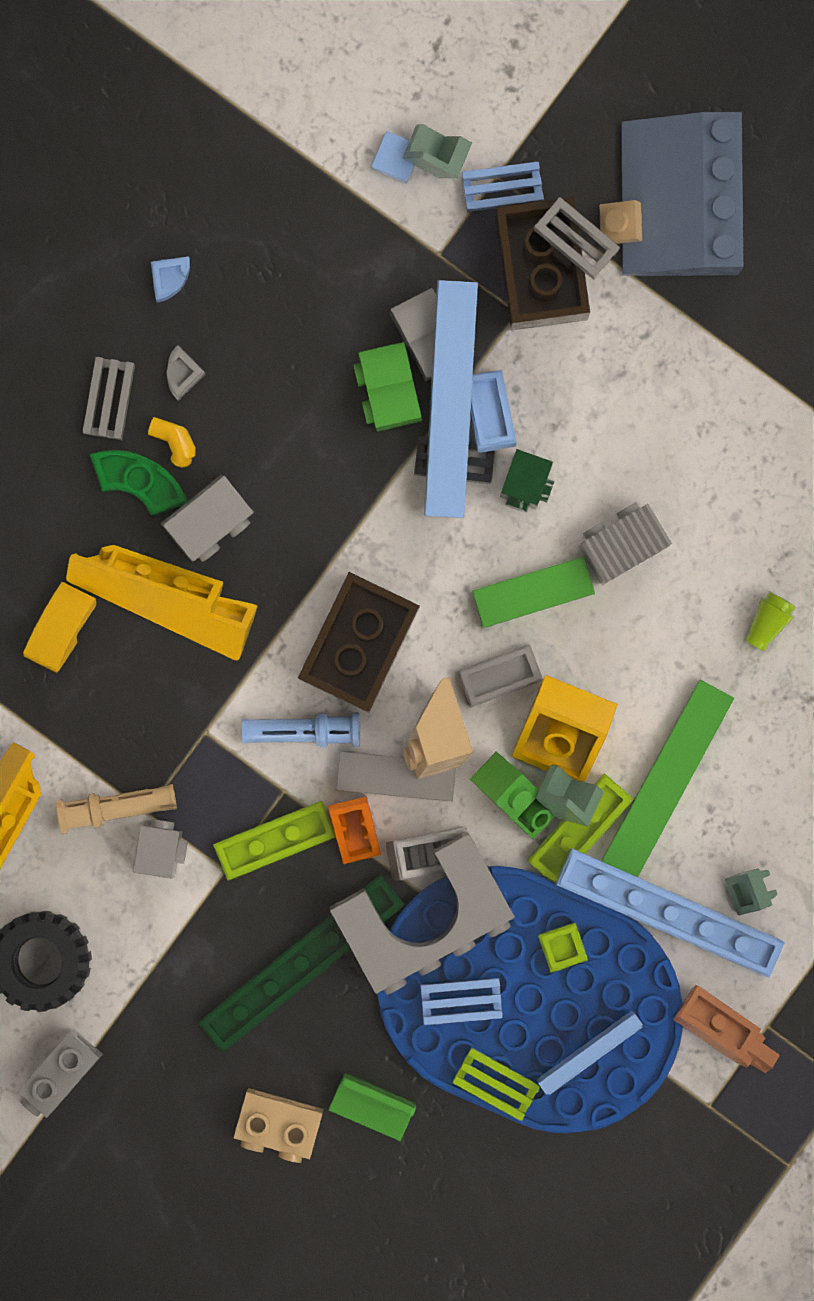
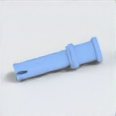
M353 712L352 716L328 717L327 713H320V715H316V719H242V744L316 742V746L327 747L329 743H352L353 747H360L359 712Z

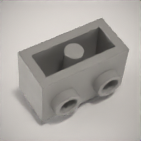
M220 475L160 524L189 560L193 562L199 558L203 562L220 549L217 542L229 533L232 537H235L250 524L247 518L254 512L227 478Z

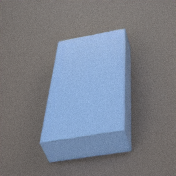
M502 370L472 375L470 417L478 453L516 447L517 441Z

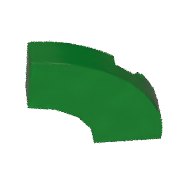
M120 450L101 451L90 454L102 491L119 490L133 494L145 504L152 517L179 508L188 502L183 490L174 477L161 465L144 456Z

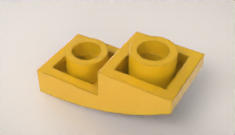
M61 582L33 630L23 652L24 657L58 673L77 644V634L96 607V598Z

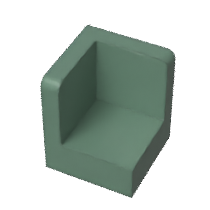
M417 124L403 159L438 178H458L472 142L461 136H444L424 124Z
M551 765L537 793L536 799L556 818L588 826L604 792L597 785L572 779L561 767Z

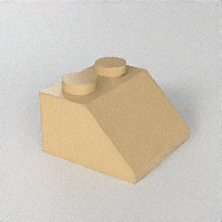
M449 677L441 679L406 741L407 747L403 748L407 768L409 771L415 770L417 780L462 767L473 753Z

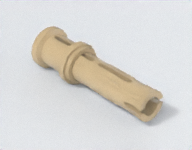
M173 784L101 798L99 794L95 795L93 793L89 794L87 799L65 803L62 799L56 800L58 822L62 835L68 834L69 829L91 825L97 829L101 828L105 821L177 809Z

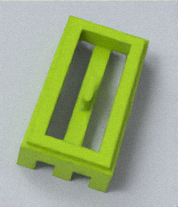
M472 1047L452 1081L453 1084L520 1121L523 1120L528 1107L533 1102L535 1094L541 1087L539 1084ZM475 1059L528 1088L526 1095L471 1066L473 1060ZM468 1073L521 1103L519 1108H515L463 1079L464 1076Z

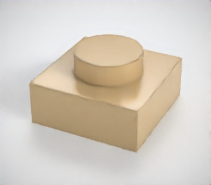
M631 200L599 205L600 231L615 244L642 241L641 202Z

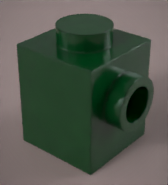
M516 449L500 497L507 499L505 505L527 513L529 507L536 509L539 501L547 503L554 485L553 480L547 479L553 461Z

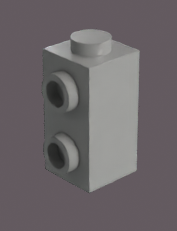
M75 1029L71 1030L17 1091L23 1097L20 1101L21 1104L33 1115L38 1117L42 1113L47 1118L103 1054Z

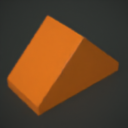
M367 796L328 806L343 864L381 855Z

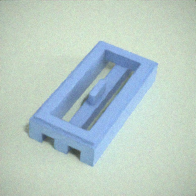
M539 162L463 171L462 179L467 212L544 201ZM532 174V178L471 186V181ZM530 187L534 189V193L473 201V195Z
M499 978L421 985L424 1025L503 1018ZM492 987V995L430 1000L429 993ZM493 1003L494 1009L431 1015L432 1008Z

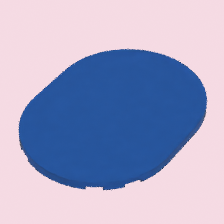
M487 866L515 918L508 921L510 928L491 938L488 933L473 940L476 946L460 956L455 957L454 953L451 952L440 958L441 965L421 976L419 971L404 978L407 984L391 994L386 995L384 990L378 993L380 1011L391 1040L406 1062L433 1085L524 1126L545 1132L565 1134L597 1130L622 1120V1118L646 1103L659 1089L670 1072L680 1047L683 1026L673 1020L682 1005L680 985L669 958L654 937L631 917L556 885L554 881L533 872L514 867ZM445 876L416 895L401 911L393 923L390 932L410 942H425L441 935L451 924L457 905L456 894L448 877ZM575 922L588 960L551 973L538 934ZM499 978L503 1018L424 1025L421 995L422 984ZM492 987L429 993L430 1000L492 995ZM493 1003L432 1008L431 1015L494 1009ZM630 1011H633L643 1024V1028L550 1095H546L540 1087L522 1121L452 1083L471 1047L538 1084L537 1079ZM475 1059L473 1060L471 1066L526 1095L528 1088ZM468 1073L463 1078L517 1109L521 1104Z

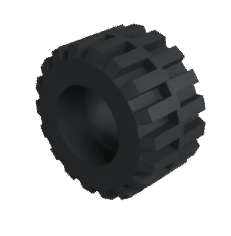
M52 911L31 912L13 919V921L6 924L0 930V994L3 993L5 995L7 1003L10 1005L16 1004L20 1006V1010L24 1011L37 1010V1012H46L47 1010L56 1009L64 1005L81 991L85 985L86 978L90 974L89 961L92 960L91 951H88L87 944L89 942L86 935L83 936L80 933V927L75 922L71 923L67 920L68 917L62 914H53ZM34 938L50 940L57 946L62 956L60 974L55 980L47 984H36L29 981L19 967L18 957L21 947L27 941Z

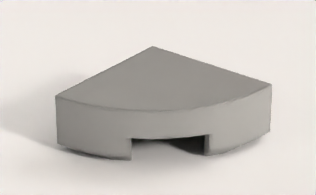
M177 345L169 357L167 381L172 394L179 401L206 374Z

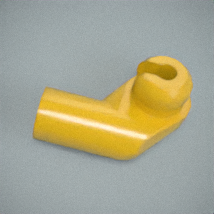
M153 417L148 435L168 442L173 453L171 461L175 466L183 468L189 466L192 458L195 456L196 447L187 429Z

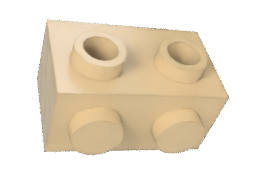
M248 1088L234 1139L241 1140L240 1146L245 1149L263 1152L264 1147L279 1151L278 1157L284 1160L301 1163L302 1158L310 1160L324 1109Z

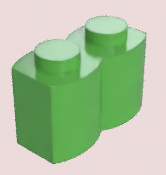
M404 342L359 352L361 362L353 365L358 387L364 385L367 387L369 400L362 401L367 424L375 423L376 430L379 432L422 422Z

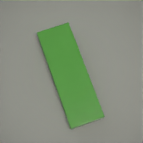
M580 557L476 589L472 593L484 629L594 595L595 591L585 559Z

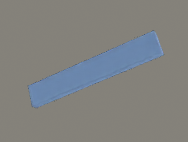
M437 280L424 506L425 516L464 518L478 282Z
M570 848L555 882L556 885L769 978L785 944L784 941L572 848Z

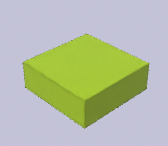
M575 922L538 934L551 973L588 960Z

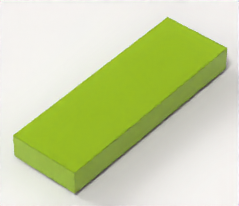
M605 773L594 784L604 793L589 825L584 826L562 820L527 860L554 884L570 848L586 854L634 800Z
M320 801L213 845L227 880H231L335 838L336 835L323 801Z

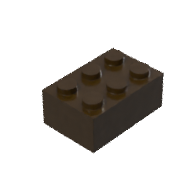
M574 197L562 198L576 210ZM558 199L496 207L495 221L511 331L586 321L589 318L590 306L585 272L534 230L535 225ZM559 211L555 216L579 235L578 226ZM548 223L546 227L582 256V250L552 224Z
M348 572L298 679L370 713L420 609V605Z

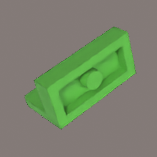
M344 1073L329 1111L401 1141L410 1118L416 1110V1103Z

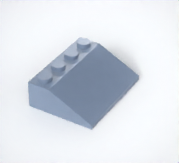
M700 112L621 122L622 202L631 200L641 202L642 241L622 243V276L738 275L743 268L742 112Z

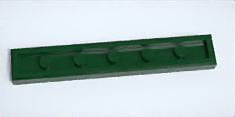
M381 874L364 887L383 922L405 905ZM329 915L198 1022L222 1053L351 949L333 915Z

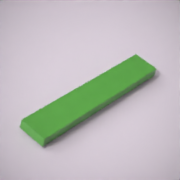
M701 679L698 681L603 856L602 862L636 877L639 876L729 710L734 697Z

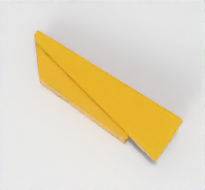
M116 545L102 547L97 556L85 558L76 553L71 554L69 558L66 580L69 583L233 660L240 659L257 611V605L219 597L223 587L222 581Z
M12 743L0 760V869L41 796L40 784L33 776L31 765L32 759L35 758L34 753L17 743Z

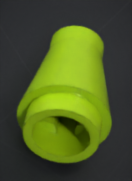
M769 591L765 599L762 597L760 599L745 641L765 652L768 645L795 618L792 613L796 606Z

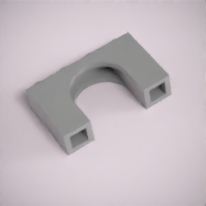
M468 831L433 850L454 888L457 902L456 912L451 924L438 937L425 942H410L395 936L383 923L365 888L330 906L334 919L376 994L384 990L386 995L391 994L405 986L407 982L404 978L419 971L421 976L441 965L440 958L451 952L454 953L455 957L460 956L474 948L476 944L473 940L488 933L491 938L510 928L508 921L515 918Z

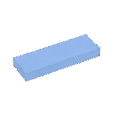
M630 1011L537 1079L538 1084L546 1095H550L643 1028V1024L636 1014Z

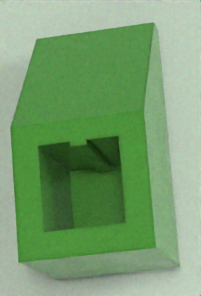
M497 751L469 779L533 840L555 817L536 799L539 790Z

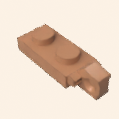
M695 985L690 990L673 1018L677 1023L732 1061L746 1068L751 1064L762 1072L767 1073V1071L773 1068L780 1056L763 1044L765 1037L760 1033L761 1028L700 986Z

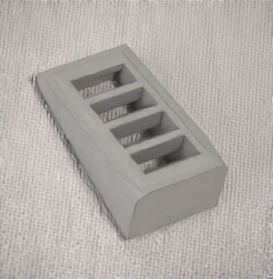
M467 827L386 842L392 879L405 880L445 872L441 864H437L433 851V842L438 841L440 847L447 843L448 839L456 838L467 832ZM420 844H423L426 861L425 867H421L417 847ZM405 847H407L410 869L408 870L406 869L403 852Z

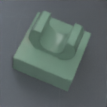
M757 868L725 879L738 916L772 906L771 899L777 896V891H767L763 878L770 875L769 870L760 871Z

